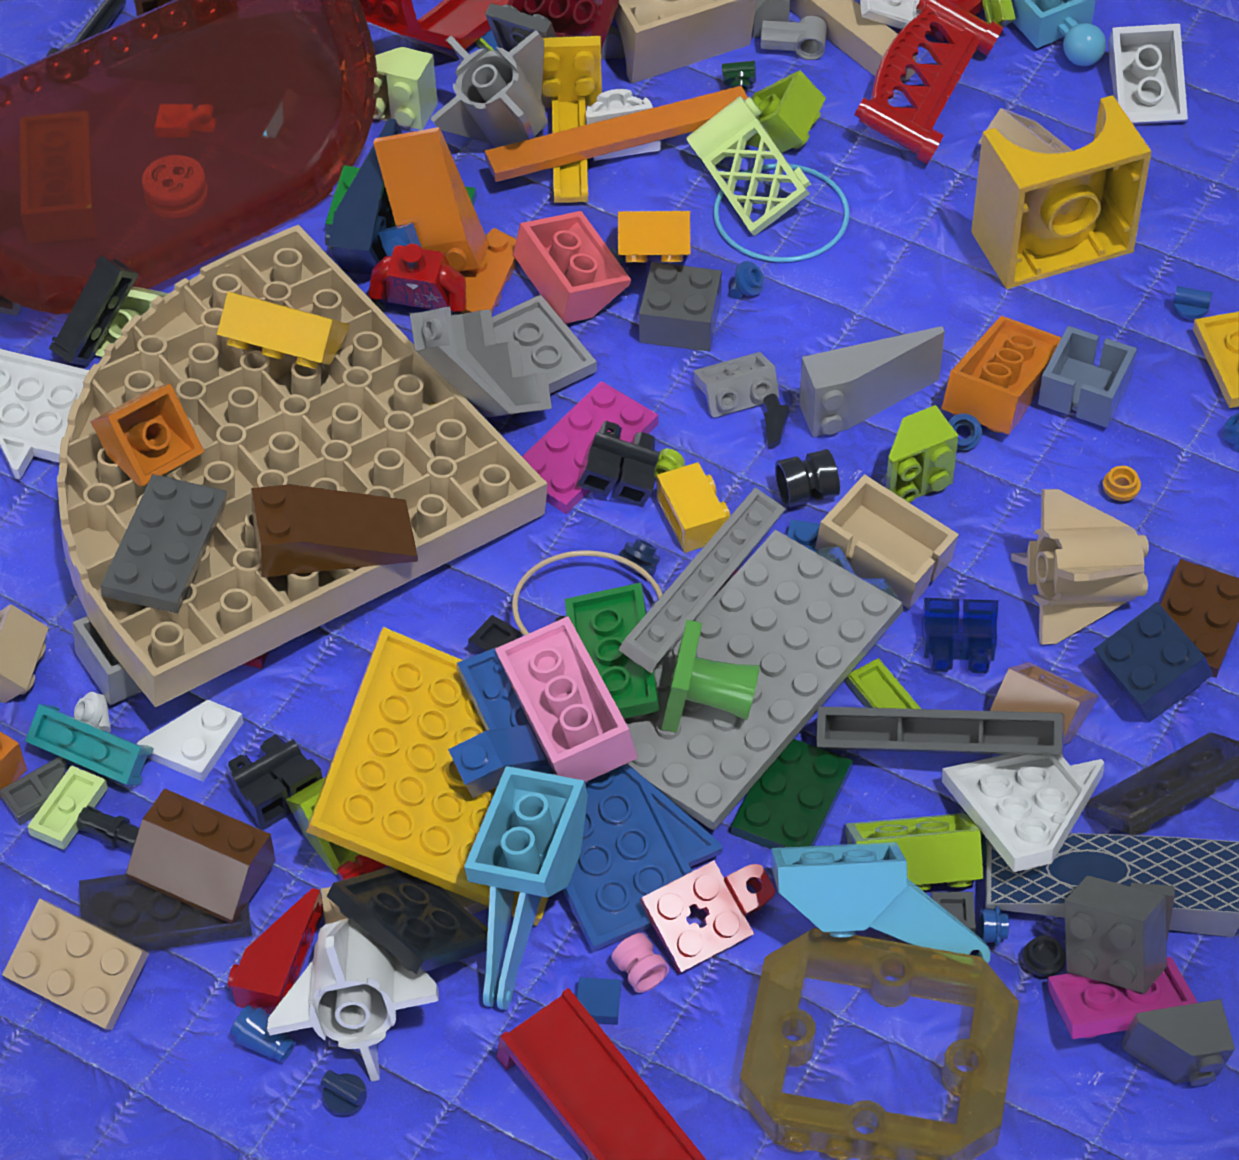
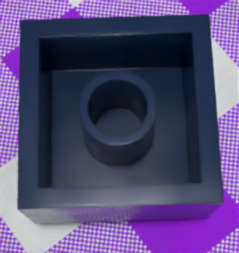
M1158 602L1154 603L1094 648L1104 670L1149 723L1213 676L1205 656Z

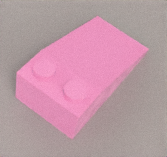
M569 616L495 648L496 654L554 775L587 782L638 759L630 730Z

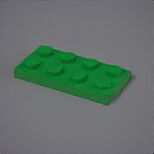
M636 583L566 598V616H569L623 719L661 711L655 669L650 673L618 650L624 639L647 614L642 584Z

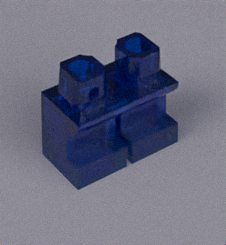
M924 598L922 613L924 658L929 659L933 672H948L952 670L953 659L968 660V670L972 673L986 674L989 672L991 661H994L997 645L999 600L963 599L959 632V599Z

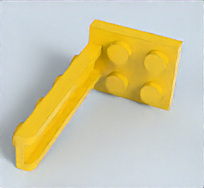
M600 36L542 38L544 40L541 101L544 107H552V133L586 125V106H592L596 103L597 96L602 93ZM587 159L553 167L554 203L588 202Z

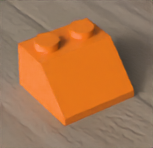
M171 383L152 388L90 421L107 456L139 487L147 484L152 474L162 476L205 452Z

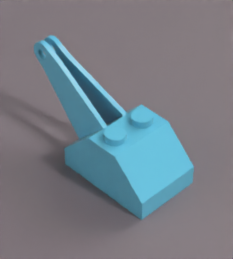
M509 766L505 767L464 866L468 882L490 886L486 976L483 992V1003L485 1006L493 1007L497 1001L499 1009L506 1010L509 1007L518 970L541 897H550L569 885L581 854L588 799L584 780ZM517 891L520 894L508 941L514 892Z
M897 842L771 848L772 873L778 892L822 932H830V935L833 937L843 938L854 936L856 934L855 931L867 930L871 927L963 965L970 970L983 969L989 963L990 950L983 939L907 878V861ZM979 950L976 956H969L971 951Z

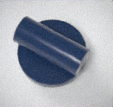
M636 539L635 543L626 542L624 549L618 555L636 563L652 577L660 561V557L655 554L657 548L641 539ZM623 564L624 566L628 567L629 569H631V570H633L634 572H636V573H638L639 575H641L639 572H637V571L634 570L633 568H631V567H629V566Z
M328 1070L321 1080V1085L324 1086V1103L332 1113L343 1116L351 1115L363 1107L366 1102L367 1091L364 1082L359 1077L347 1073L338 1075L332 1070Z

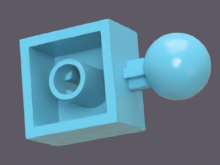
M1011 0L1015 14V20L1012 22L1036 48L1064 38L1063 48L1065 55L1076 65L1089 66L1099 61L1106 49L1105 36L1101 29L1092 24L1096 0Z

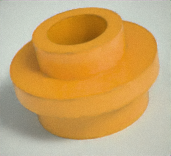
M1116 466L1104 477L1103 490L1114 500L1128 501L1134 499L1140 492L1141 481L1136 471L1131 467Z

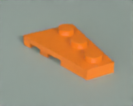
M493 228L486 235L489 246L479 269L459 272L466 281L467 309L463 311L464 314L490 309L491 313H493L495 306L498 307L500 303L501 293L506 281L510 280L516 267L517 260L513 256L516 239L496 228Z

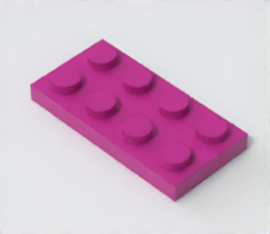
M602 381L522 456L548 483L546 502L565 514L590 492V490L578 487L576 484L587 447L604 421L619 424L622 428L620 440L632 443L636 433L643 432L649 434L658 425L657 413Z

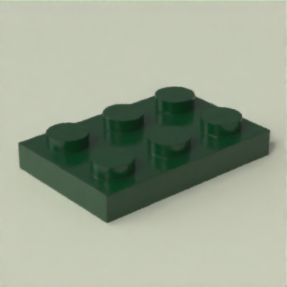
M793 739L750 788L731 825V835L768 849L815 846L852 770L853 760Z

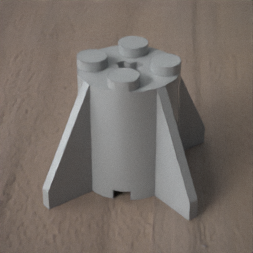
M536 30L510 52L496 47L498 51L487 52L483 48L469 55L452 36L446 39L462 62L455 72L458 76L456 85L453 83V89L457 96L430 117L436 127H440L441 130L491 143L495 147L532 139L539 131L546 127L548 119L545 115V107L541 101L544 40Z

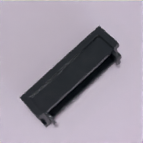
M100 255L95 260L97 265L58 336H53L52 338L54 342L51 343L49 349L69 363L84 366L90 364L140 274L119 259L114 258L111 261L105 256Z

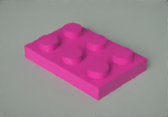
M1167 957V968L1145 994L1073 973L1048 977V991L1072 1039L1093 1038L1101 1034L1127 1031L1136 1013L1198 1003L1172 957Z

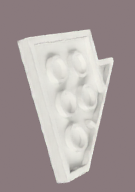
M0 349V449L15 478L21 479L33 456L59 462L60 443L66 433L69 411L74 400L79 398L83 389V381L89 370Z
M1002 755L943 768L942 783L1012 871L1016 872L1030 870L1034 867L1053 862L1100 782L1104 771V761L1098 759L1070 766L1063 756Z

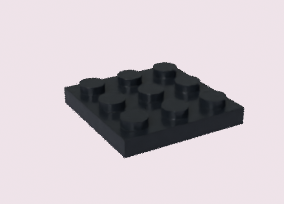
M393 867L334 882L326 896L339 907L340 912L344 916L359 924L369 933V937L374 942L384 946L399 959V963L405 969L414 972L416 975L487 951V926L441 887Z

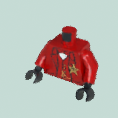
M417 244L397 245L393 249L392 256H385L372 270L368 296L371 297V300L383 313L385 312V306L381 299H385L389 303L433 310L450 307L453 315L464 314L463 311L467 309L465 278L450 265L445 254L440 251L422 249Z

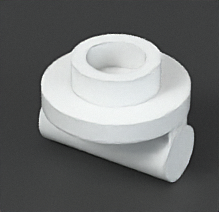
M89 692L79 699L74 709V717L110 733L111 727L105 696Z

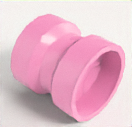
M637 933L623 940L615 948L611 956L620 971H626L628 982L637 993H643L656 987L669 972V965L661 955L654 954L653 944L644 933Z

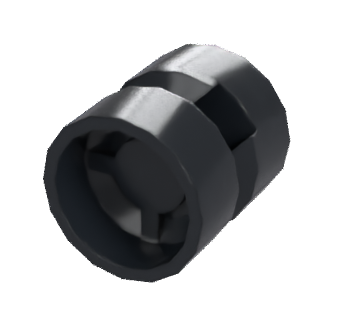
M828 449L807 453L803 461L798 456L777 460L775 463L778 490L787 508L807 504L811 496L820 501L836 497L840 494L837 466L832 453Z

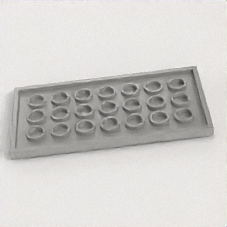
M775 530L695 620V622L702 623L695 657L734 664L760 665L748 720L723 710L686 700L677 733L661 729L681 637L655 668L661 711L624 718L638 759L628 764L686 814L714 831L818 711V706H822L899 617L903 612V603Z

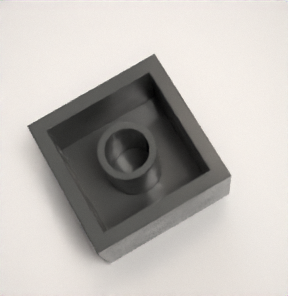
M651 262L639 312L640 343L710 352L721 303L722 270Z
M1087 875L1064 901L1067 972L1145 994L1167 968L1166 896Z

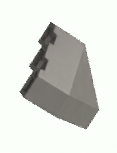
M450 307L421 313H410L415 351L486 418L552 409L547 372L523 375L519 341L496 344L491 309L460 315H451Z

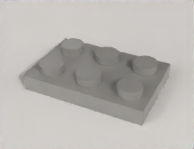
M538 295L492 317L496 344L519 341L523 375L547 372L550 393L597 371V361L542 295Z

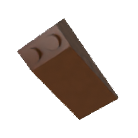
M293 484L251 488L252 523L262 577L418 562L406 499Z

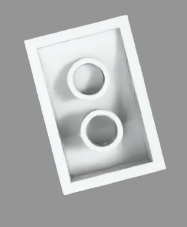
M1180 24L1112 28L1108 47L1114 97L1133 125L1187 122Z

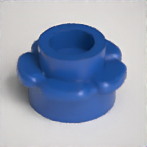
M995 906L994 909H981L979 936L985 943H992L994 947H998L1001 939L1008 938V915L1000 914L999 906Z

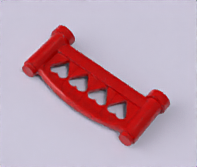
M948 0L919 1L916 9L921 11V13L897 34L887 48L875 76L871 99L869 101L863 98L854 116L859 118V122L916 153V159L927 165L944 137V134L933 129V126L974 52L977 50L988 56L1004 28L994 21L989 24ZM930 26L938 27L950 44L928 41L925 35L931 32ZM918 47H923L928 50L938 65L919 64L914 61L912 56H916L919 53ZM910 68L917 73L925 86L905 85L900 78L905 77V69ZM893 90L901 91L913 108L891 106L888 99L893 98Z

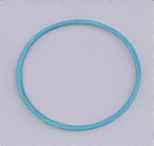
M777 163L763 165L762 170L776 169ZM789 164L793 170L799 167L803 172L812 174L828 183L837 192L844 206V221L838 234L827 245L805 255L794 257L765 256L751 252L735 243L726 234L719 220V205L724 195L722 189L715 200L714 221L719 233L726 242L747 256L779 263L802 261L824 253L834 246L845 233L850 212L844 193L835 182L824 174L808 167ZM754 167L741 173H753Z

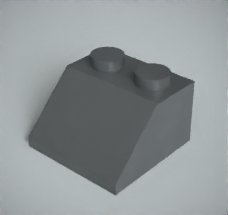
M1221 999L1136 1013L1121 1041L1123 1050L1174 1083L1190 1081L1191 1086L1206 1085L1215 1081L1235 1050Z

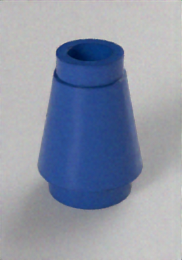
M250 1005L246 1006L232 1024L230 1034L236 1037L237 1044L283 1063L292 1053L296 1041L291 1039L286 1032L269 1035L267 1030L269 1015L261 1007L255 1009Z

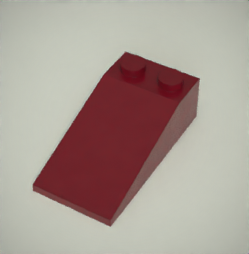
M509 0L507 5L515 7L521 13L531 16L539 14L546 17L552 23L557 37L600 36L602 50L619 0Z

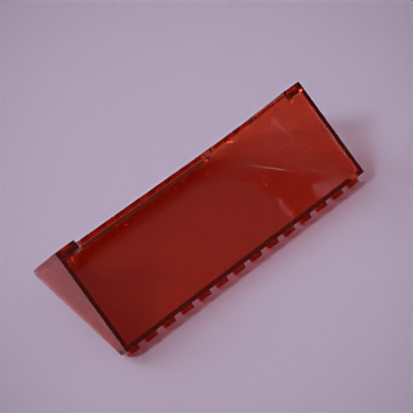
M173 0L0 77V296L18 305L53 314L70 313L97 265L95 260L100 255L105 256L111 261L114 258L119 259L140 273L132 287L150 289L304 213L326 198L333 191L332 187L338 182L343 166L353 167L367 140L376 107V98H373L374 78H377L375 50L360 0Z

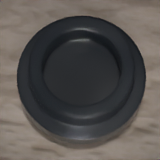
M1038 936L1025 946L1023 963L1034 975L1040 977L1054 976L1064 967L1065 951L1055 938Z

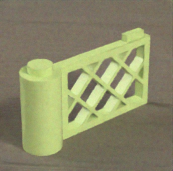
M739 96L686 137V139L706 165L749 231L756 236L808 196L810 193L806 188L811 183L799 167L795 170L792 169L758 119L762 112L753 99L749 97L744 100L742 96ZM758 132L761 136L758 151L745 150L747 140ZM726 156L734 157L731 172L718 171L715 166ZM743 157L756 158L753 173L739 172ZM764 159H777L775 174H761ZM737 180H750L747 196L734 194ZM759 181L772 182L769 197L755 196ZM781 182L793 183L797 188L788 197L777 198ZM753 204H767L765 214L753 222L750 218Z

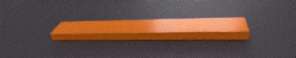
M742 86L485 150V160L495 182L694 132L739 96H742L744 100L748 97Z

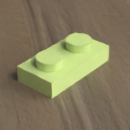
M71 765L27 826L30 836L65 850L78 832L76 823L81 810L84 807L87 808V805L95 808L107 791L106 780Z

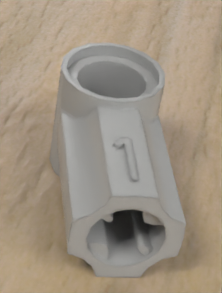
M806 16L799 23L763 20L761 49L796 51L803 59L816 60L825 51L827 23L817 16Z

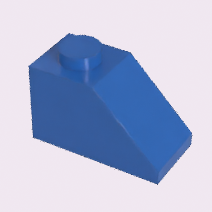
M529 724L484 731L448 749L473 798L497 787L506 766L531 770L547 762Z

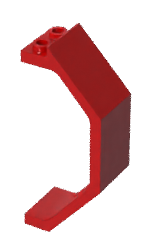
M357 0L361 10L354 14L353 17L395 33L449 49L452 48L446 39L452 36L466 49L491 29L485 15L490 3L503 6L507 5L509 0H443L418 20L412 0Z

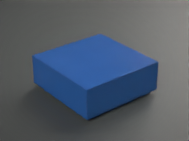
M579 977L577 999L597 1023L618 1024L621 980Z

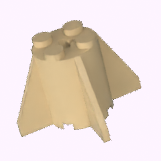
M1041 489V529H1037L1034 534L1039 535L1037 541L1029 542L1027 553H1011V561L1027 566L1029 585L1036 584L1039 594L1033 595V597L1040 604L1039 644L1044 645L1057 644L1126 602L1133 601L1137 596H1145L1148 590V581L1144 574V558L1148 555L1149 544L1145 535H1138L1131 526L1059 489Z

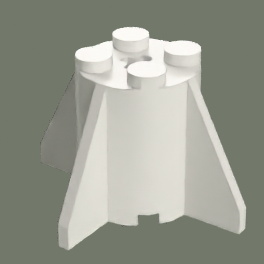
M350 918L342 919L332 924H326L320 929L318 940L315 944L314 959L269 1016L267 1030L269 1035H275L313 1027L317 1035L325 1041L326 1036L338 1041V1047L360 1049L371 1082L380 1080L377 1043L386 1037V1031L391 1025L394 1026L396 1010L437 1002L439 990L435 981L426 972L416 975L414 972L405 969L399 963L398 958L384 946L374 942L369 937V933Z

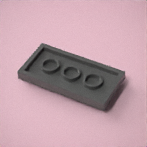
M152 474L101 583V596L178 613L226 505L227 491Z

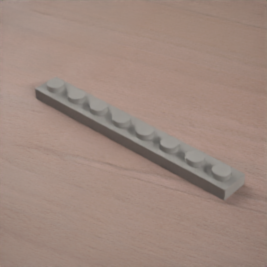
M755 487L629 633L618 650L652 673L682 637L686 620L695 621L711 600L777 523L786 508Z

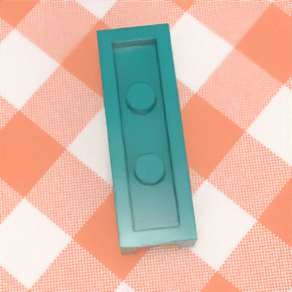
M38 705L25 742L123 784L141 785L143 778L140 777L147 756L153 753V747L138 745L64 714L59 711V707L54 705Z

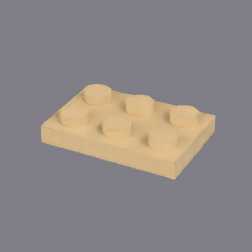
M39 899L2 976L104 1029L113 1030L149 952L46 900Z

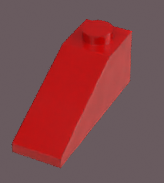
M312 888L244 950L239 964L232 966L228 978V988L232 989L236 1007L245 1008L248 1005L255 1009L261 1007L267 1014L271 1015L299 979L324 913L319 889Z

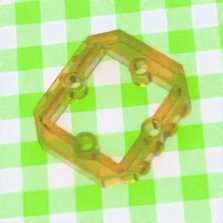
M813 928L764 958L740 1074L739 1097L773 1143L783 1145L791 1151L804 1152L812 1150L823 1152L831 1158L838 1160L850 1158L860 1160H974L998 1144L1019 1000L983 957L858 935L843 938L833 937L830 935V932H822L818 928ZM894 976L899 978L900 980L889 981L884 977ZM810 978L870 989L873 999L885 1007L901 1006L909 1000L910 996L974 1007L970 1038L954 1041L948 1046L943 1063L942 1083L948 1092L960 1097L956 1124L887 1112L878 1103L870 1100H861L848 1105L784 1093L789 1067H798L806 1064L814 1053L816 1024L810 1014L801 1010L806 979ZM798 1035L802 1039L792 1041L787 1039L786 1036ZM966 1065L971 1067L973 1071L964 1072L959 1070L957 1066ZM867 1126L875 1132L863 1134L856 1130V1128Z

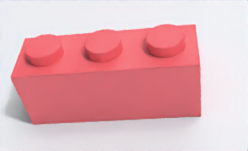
M582 211L520 223L513 256L540 295H542L565 324L594 317L630 285V277Z

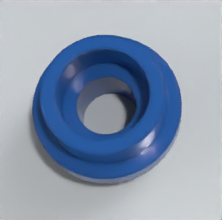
M958 414L948 421L955 431L959 427L965 426L971 432L967 439H960L958 437L957 450H970L980 442L982 427L974 416Z

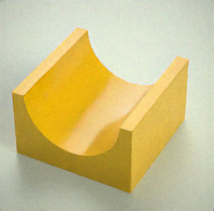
M1113 95L1100 99L1094 141L1074 151L1053 154L1034 152L1013 144L997 128L983 131L971 233L1006 289L1134 252L1152 151Z

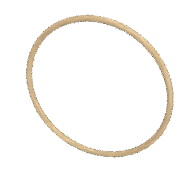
M571 551L549 557L527 571L518 582L514 591L512 612L521 633L524 636L529 634L518 612V598L523 585L542 567L561 559L578 556L602 557L623 563L639 572L648 580L654 588L658 600L663 594L659 585L648 572L626 558L601 551Z

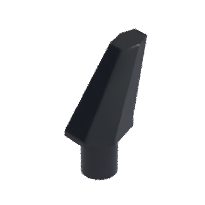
M769 394L763 399L767 409L764 417L769 450L781 443L789 416L788 406L781 405L776 394Z

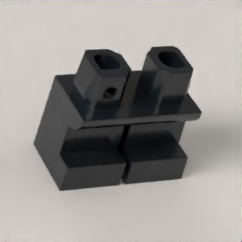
M604 421L587 447L576 486L606 496L609 495L613 488L612 498L643 507L654 490V471L660 452L655 451V437L640 432L634 435L632 443L620 440L622 428L619 424Z
M273 735L263 741L260 746L263 757L252 763L247 755H239L228 763L237 798L260 830H264L292 813L286 799L323 778L321 768L312 759L307 760L294 739L286 743L278 735Z

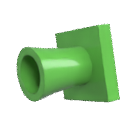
M686 620L661 729L677 733L686 700L723 710L748 720L760 665L734 664L695 657L702 623Z

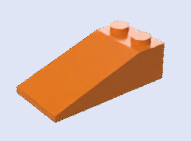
M440 127L375 138L373 143L396 226L413 223L422 249L444 253L450 265L458 272L479 269L489 242Z
M1001 315L950 371L941 409L952 413L954 416L970 414L989 430L1009 435L1021 421L1041 388L1042 375L1062 337Z

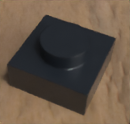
M491 615L468 639V645L470 650L480 654L522 637L523 634L496 616Z

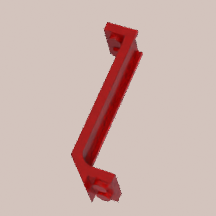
M569 988L564 990L560 997L510 1032L506 1031L500 1035L497 1050L498 1060L506 1070L515 1064L520 1068L591 1160H706Z

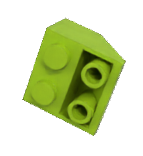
M936 405L903 417L888 457L886 488L909 503L918 497L933 491H941L948 485L953 484L958 434Z

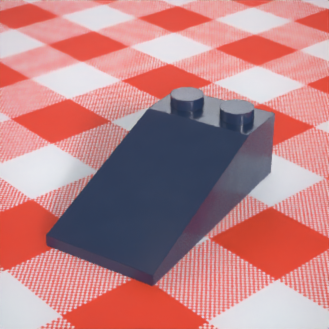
M389 118L378 138L402 134L396 119ZM374 145L337 207L332 225L328 224L325 232V244L329 247L333 258L336 259L343 271L372 275L374 266L386 256L378 233L393 227L394 216Z

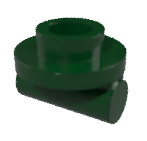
M755 60L722 64L723 84L730 86V88L742 86L744 90L750 89V85L756 82Z

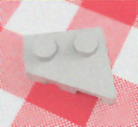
M206 700L141 739L137 744L148 745L154 748L152 755H148L147 759L204 782L244 723L243 716L240 712Z

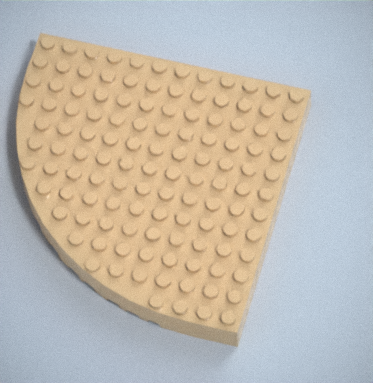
M299 225L243 247L200 268L199 275L191 280L182 279L174 284V291L163 298L161 296L156 297L151 302V308L141 316L134 315L121 329V336L115 343L107 344L104 349L105 355L100 362L94 364L87 373L79 398L74 400L70 408L66 433L60 443L59 475H57L63 550L73 586L94 628L114 657L155 708L545 514L548 483L457 389L415 351L414 344ZM228 291L350 324L349 331L331 365L319 363L318 369L296 364L297 356L284 353L283 360L262 355L263 347L250 344L248 350L227 345L228 337L217 335ZM170 383L205 452L162 476L227 491L226 505L178 613L101 596V583L148 483L139 487L107 456L90 423L93 419L142 393ZM293 484L406 499L418 562L262 577L252 523L251 488Z

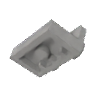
M761 352L693 370L694 382L706 395L709 414L714 418L764 404L763 399L769 394H776L779 399L775 366Z

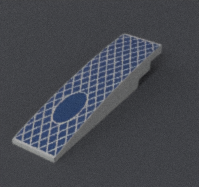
M1069 833L1051 864L1034 867L1030 870L1013 872L986 838L985 908L994 909L995 906H999L1000 910L1065 918V899L1088 875L1131 886V883L1174 886L1175 898L1169 930L1234 938L1239 929L1238 841L1145 835Z

